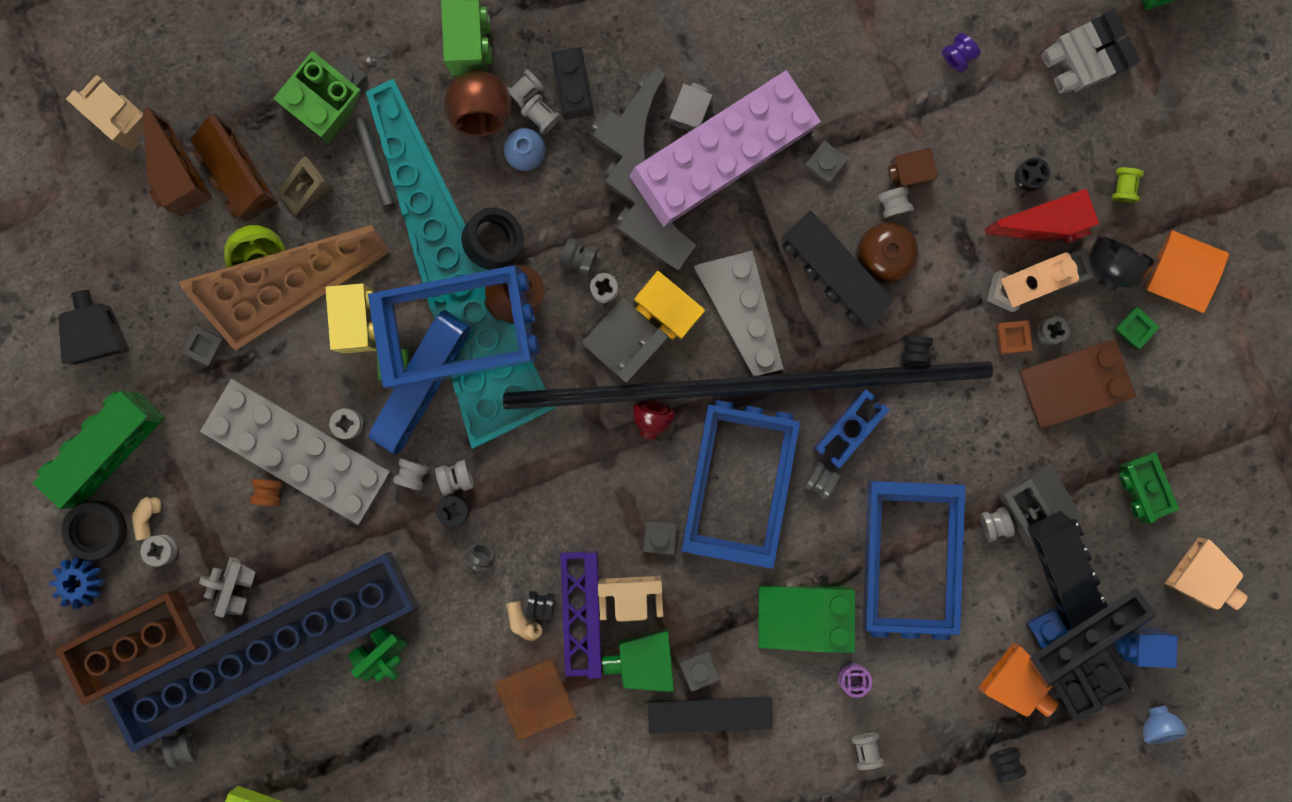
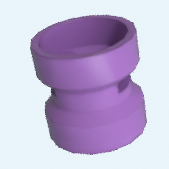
M847 663L838 672V683L849 696L855 698L863 697L870 691L872 687L871 675L859 663Z

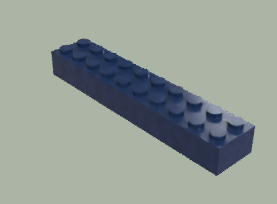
M390 551L105 695L104 698L132 753L418 607V604Z

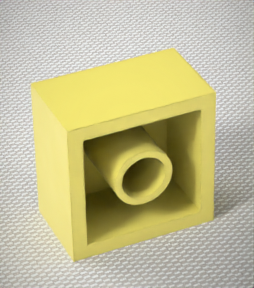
M365 284L325 287L330 350L340 353L377 351L368 294L374 293V289Z

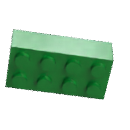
M115 391L103 401V409L97 415L89 416L81 425L83 430L75 438L71 437L66 440L59 448L61 453L53 461L49 460L37 471L39 476L32 484L59 509L74 508L78 504L87 502L166 418L141 393L119 391L118 393Z

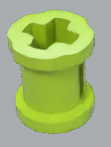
M1128 167L1117 168L1116 192L1112 194L1111 199L1120 203H1139L1140 178L1143 177L1144 171Z

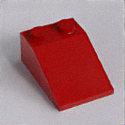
M1083 189L997 220L984 230L986 235L1052 243L1064 240L1066 245L1092 234L1090 228L1098 225L1099 221L1088 191Z

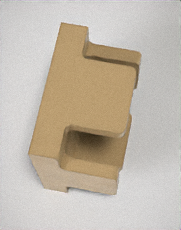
M96 75L81 92L73 90L66 100L112 141L131 152L140 145L137 139L144 132L143 112L125 96H119L104 79Z
M661 576L599 579L600 620H607L606 596H613L615 599V617L617 621L646 620L648 594H656L657 617H663Z

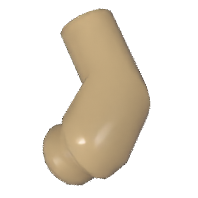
M145 497L140 500L132 514L136 541L151 537L149 519L153 513L161 511L162 506L159 498L152 497L149 499V497Z
M521 601L506 603L512 632L528 641L540 638L542 635L541 625L535 621H526Z

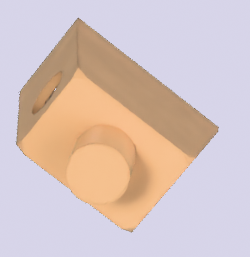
M1065 252L1002 278L1001 281L1013 308L1079 281L1076 263L1071 259L1070 254ZM1032 277L1037 280L1038 284L1033 289L1027 284V279Z
M1205 538L1196 539L1164 583L1167 587L1190 599L1216 610H1219L1224 603L1238 610L1244 605L1248 597L1236 588L1243 578V573L1211 540Z

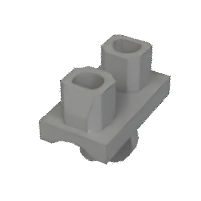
M229 557L222 581L219 580L222 569L213 567L210 577L201 576L199 584L207 587L204 594L205 598L213 599L215 590H218L212 610L215 611V616L224 618L225 613L242 615L246 598L234 595L232 591L235 584L250 588L255 576L253 569L241 565L239 559Z

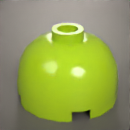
M246 225L237 229L228 237L224 245L225 268L285 251L286 249L281 238L270 228L261 225Z

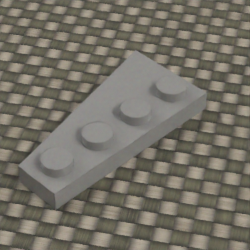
M753 251L694 265L693 269L700 278L751 375L754 377L782 370L783 365Z

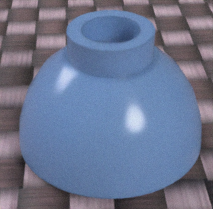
M517 129L507 137L504 143V156L507 162L513 168L520 171H529L537 168L543 162L546 155V145L543 138L532 129Z
M1166 706L1148 710L1149 717L1143 726L1142 735L1144 742L1148 744H1161L1178 740L1186 735L1187 729L1184 723L1176 715L1168 712Z

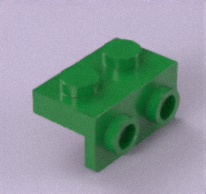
M1151 452L1118 466L1121 472L1118 475L1119 481L1123 489L1129 491L1133 501L1130 503L1132 513L1141 523L1152 524L1156 522V519L1179 510L1156 452Z

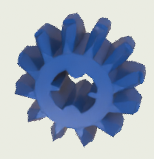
M77 556L73 557L72 561L69 559L62 560L61 568H54L51 571L57 577V580H52L48 583L52 587H57V591L53 592L51 597L58 598L62 596L60 606L66 607L71 604L74 610L81 609L82 605L86 607L93 605V597L98 598L103 594L97 588V586L104 585L106 582L97 577L103 569L100 567L92 569L94 560L83 562V559ZM74 579L81 581V587L74 585Z

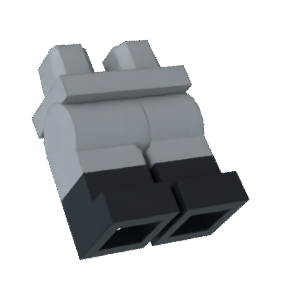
M1115 8L1093 21L1060 36L1051 44L1052 46L1041 54L1048 68L1061 63L1065 73L1054 79L1060 94L1072 90L1077 93L1125 72L1141 61L1129 36L1118 41L1127 32ZM1116 42L1115 44H1113V45H1111V46H1109V47H1107V48H1105V49H1103V50L1097 52V50H1099V49H1101V48H1104V47H1106V46H1108V45H1110V44Z

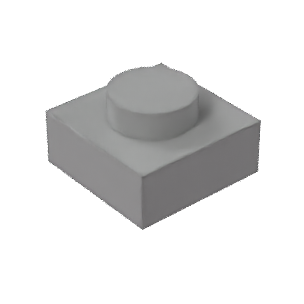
M1000 270L993 275L987 301L1010 312H1015L1019 310L1020 305L1012 308L1001 281L1002 278L1010 274Z

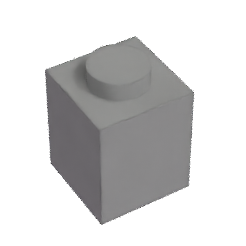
M691 83L690 86L683 84L670 116V124L688 132L700 126L704 121L712 100V94L707 93L708 89L696 83Z

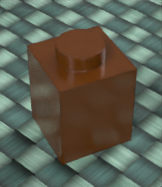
M931 147L897 155L890 161L891 166H888L891 184L896 183L897 188L905 186L912 188L932 183L938 178Z

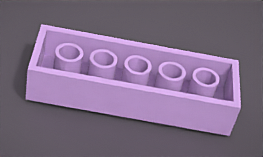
M786 70L635 166L629 177L662 226L665 227L810 133L821 121Z

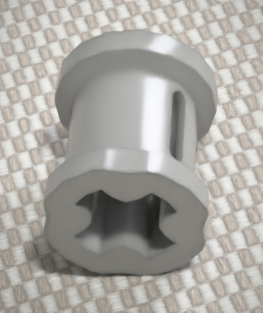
M528 69L523 72L524 76L511 88L507 87L511 100L521 110L537 92L542 93L545 90L542 83Z
M537 94L526 103L521 110V114L524 117L528 116L540 128L539 132L545 135L558 123L561 114L559 112L554 113L542 101V96Z
M601 273L592 279L590 290L594 299L600 303H607L616 298L618 285L612 275ZM605 281H608L612 292H605L603 296L599 295L600 291L596 286L598 284L603 285Z
M864 733L851 738L852 743L856 744L859 759L857 763L858 770H870L885 765L884 759L880 758L877 745L878 733Z

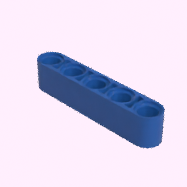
M446 310L441 311L432 322L405 372L453 363L471 332V326ZM443 380L394 388L372 426L369 438L392 454H398L408 442Z

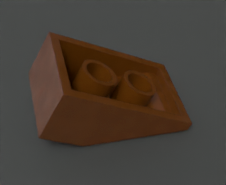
M149 107L144 109L147 181L152 188L149 194L159 208L163 206L168 212L171 211L179 216H183L213 197L168 120Z
M1116 338L1019 371L1039 429L1136 398Z

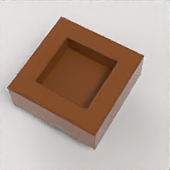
M1029 320L996 324L999 355L1033 351Z

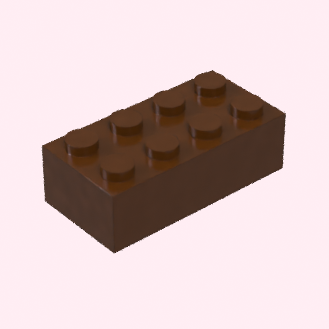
M178 589L168 592L55 649L82 706L190 653L205 645V642Z

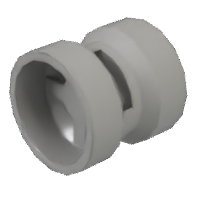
M466 459L457 461L451 467L444 465L435 468L438 485L443 497L454 494L455 490L462 489L466 491L474 488L473 478Z

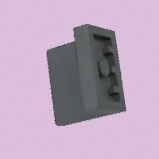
M621 299L583 340V345L623 382L628 384L668 340V336L662 330L655 328L625 299Z

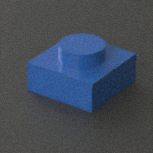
M1054 608L1026 622L1040 650L1068 633L1058 612Z

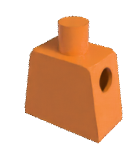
M1013 642L979 685L978 689L987 696L1026 717L1030 716L1035 708L1046 717H1049L1058 707V702L1047 694L1052 686L1049 688L1045 687L1028 663L1031 656L1021 646Z

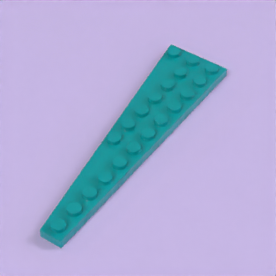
M391 79L366 91L422 283L488 271V269L473 263L463 250L461 237L466 224L395 80ZM485 287L427 298L434 319L441 311L446 310L471 326V332L453 363L519 351L515 325L502 319L498 321L488 312L484 303L486 299ZM534 363L452 378V384L458 398L472 449L556 409L555 406L523 409H504L503 394L506 392L546 390Z

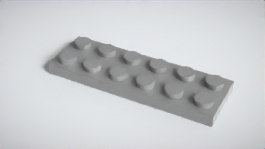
M235 379L230 380L200 430L201 433L357 525L362 523L391 474L390 470Z

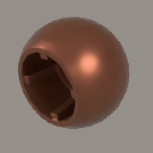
M473 70L457 76L450 83L445 93V114L450 124L462 134L485 136L496 133L504 127L511 113L512 101L505 83L499 77L485 71Z

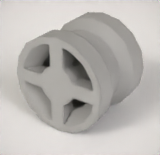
M907 186L892 189L878 195L879 201L884 204V219L895 218L914 211L913 204L909 203L907 198L909 194Z
M342 408L332 414L329 427L336 437L340 439H353L362 433L364 420L359 412L353 409Z
M400 458L398 463L400 470L394 476L393 482L404 487L422 491L424 487L422 482L423 476L428 473L430 467Z
M1000 507L994 513H980L981 526L989 543L996 541L1000 536L1007 538L1014 536L1012 519L1006 507Z
M156 535L147 538L143 542L140 554L146 564L158 567L175 560L178 555V545L174 538L169 535Z

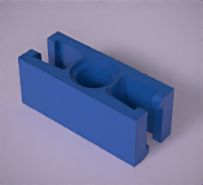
M867 389L862 390L813 447L816 452L823 456L826 451L824 447L836 435L841 441L845 442L846 446L837 459L833 457L829 462L835 468H841L890 410L884 404L876 403L873 407L877 412L866 423L861 417L857 416L856 412L862 403L867 399L872 401L875 397ZM848 420L856 422L859 428L857 435L853 438L847 437L843 431L844 424Z

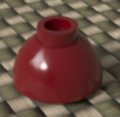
M638 401L633 405V419L640 429V436L646 439H657L658 434L668 429L675 418V412L672 408L658 401Z

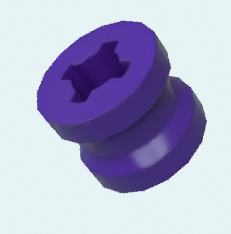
M959 33L954 38V43L951 46H946L941 53L951 67L959 72H963L968 67V62L971 59H976L981 54V51L969 36Z

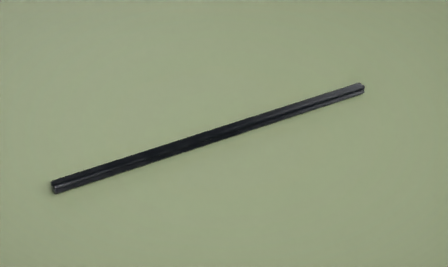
M990 361L506 392L503 394L504 409H523L984 379L993 376V366Z

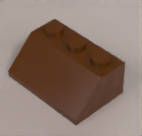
M214 113L210 115L191 138L192 143L196 147L192 152L202 166L207 165L212 175L209 176V180L218 192L223 191L228 201L225 202V205L234 218L239 216V218L248 222L278 202L232 128Z

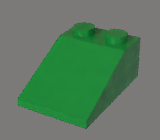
M759 586L758 648L855 653V589L847 586Z

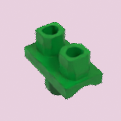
M380 626L370 636L377 648L369 653L365 647L359 646L348 655L354 667L350 672L356 679L362 678L364 681L369 682L374 677L380 682L386 676L393 681L399 677L396 667L402 662V659L398 654L409 644L403 637L397 636L387 628Z

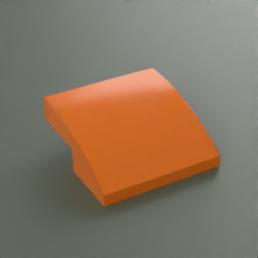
M1171 229L1157 256L1159 261L1145 288L1147 291L1204 313L1219 283L1229 253Z

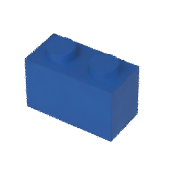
M1139 628L1116 643V651L1120 653L1119 658L1137 666L1177 668L1178 636L1159 629Z

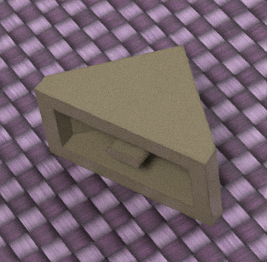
M305 156L301 158L277 193L293 214L297 216L334 187L316 164Z

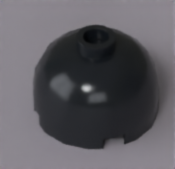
M1101 235L1097 236L1090 253L1092 270L1101 278L1099 284L1116 291L1118 286L1130 288L1139 285L1149 275L1156 262L1154 258L1145 253L1138 255L1134 248Z

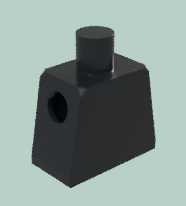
M80 290L71 293L75 310L61 313L58 316L62 364L77 365L128 352V344L112 308L105 304L93 305L90 290Z

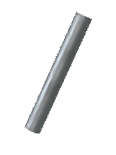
M365 117L357 118L354 120V124L382 206H392L395 203Z

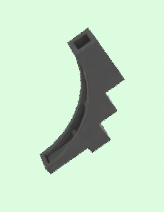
M655 67L651 74L645 72L637 84L640 90L635 97L631 98L629 96L619 110L622 113L621 117L610 110L606 116L601 114L591 130L594 131L593 141L620 159L619 162L614 160L604 174L607 177L605 181L606 187L633 205L631 209L625 207L616 221L620 224L618 232L678 274L694 252L696 244L680 232L672 222L663 227L629 177L634 167L645 161L644 140L646 124L653 102L666 81V73Z

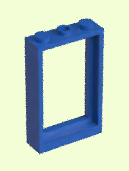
M513 265L368 294L383 388L394 389L537 362L536 354L540 353V345L537 335L532 333L531 323L535 321V316L531 303L527 304L526 291H529V280L526 272L522 273L521 268ZM497 284H508L519 351L405 372L394 304Z
M715 400L714 405H707L681 552L774 569L800 421L793 420L794 414L776 411L775 417L763 415L764 409L745 406V411L732 409L733 403ZM718 420L784 432L763 547L697 535Z
M868 481L862 628L870 631V636L885 638L889 637V632L901 633L902 638L919 639L921 633L932 634V639L951 640V635H960L965 485ZM882 500L949 503L945 620L878 617Z

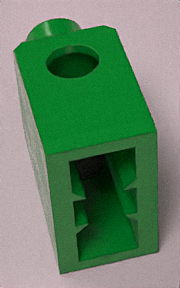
M668 628L621 640L619 642L620 655L602 656L603 674H622L623 688L674 691Z

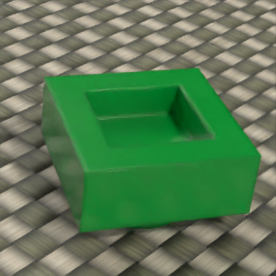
M1133 307L1113 331L1134 350H1140L1160 327L1138 307Z

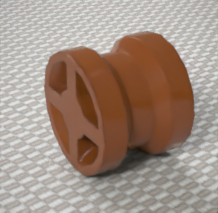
M252 479L251 485L254 487V494L250 497V504L281 506L279 490L283 488V481Z

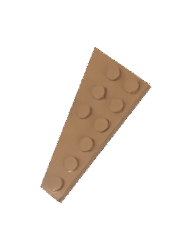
M369 225L183 280L179 283L181 289L236 351L326 293L325 287L338 286L390 253V250L373 225Z

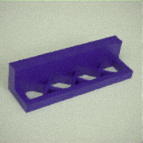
M598 551L561 552L565 677L589 676V679L601 678ZM584 558L585 572L576 580L568 572L567 559ZM568 578L574 582V584L570 587L569 590ZM584 578L585 587L580 583ZM576 586L586 594V603L579 611L569 603V594ZM569 608L575 613V615L570 620ZM585 609L587 619L581 614ZM577 617L587 624V634L580 642L570 633V625ZM570 639L576 644L572 650L570 648ZM586 640H587L588 649L583 645V643H584ZM578 648L588 655V668L571 669V656Z

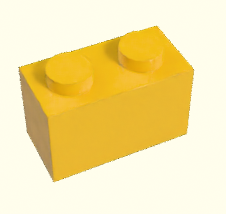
M659 271L654 274L634 298V302L638 304L635 310L647 320H650L652 317L662 324L659 329L671 340L675 337L682 340L705 312L703 307Z

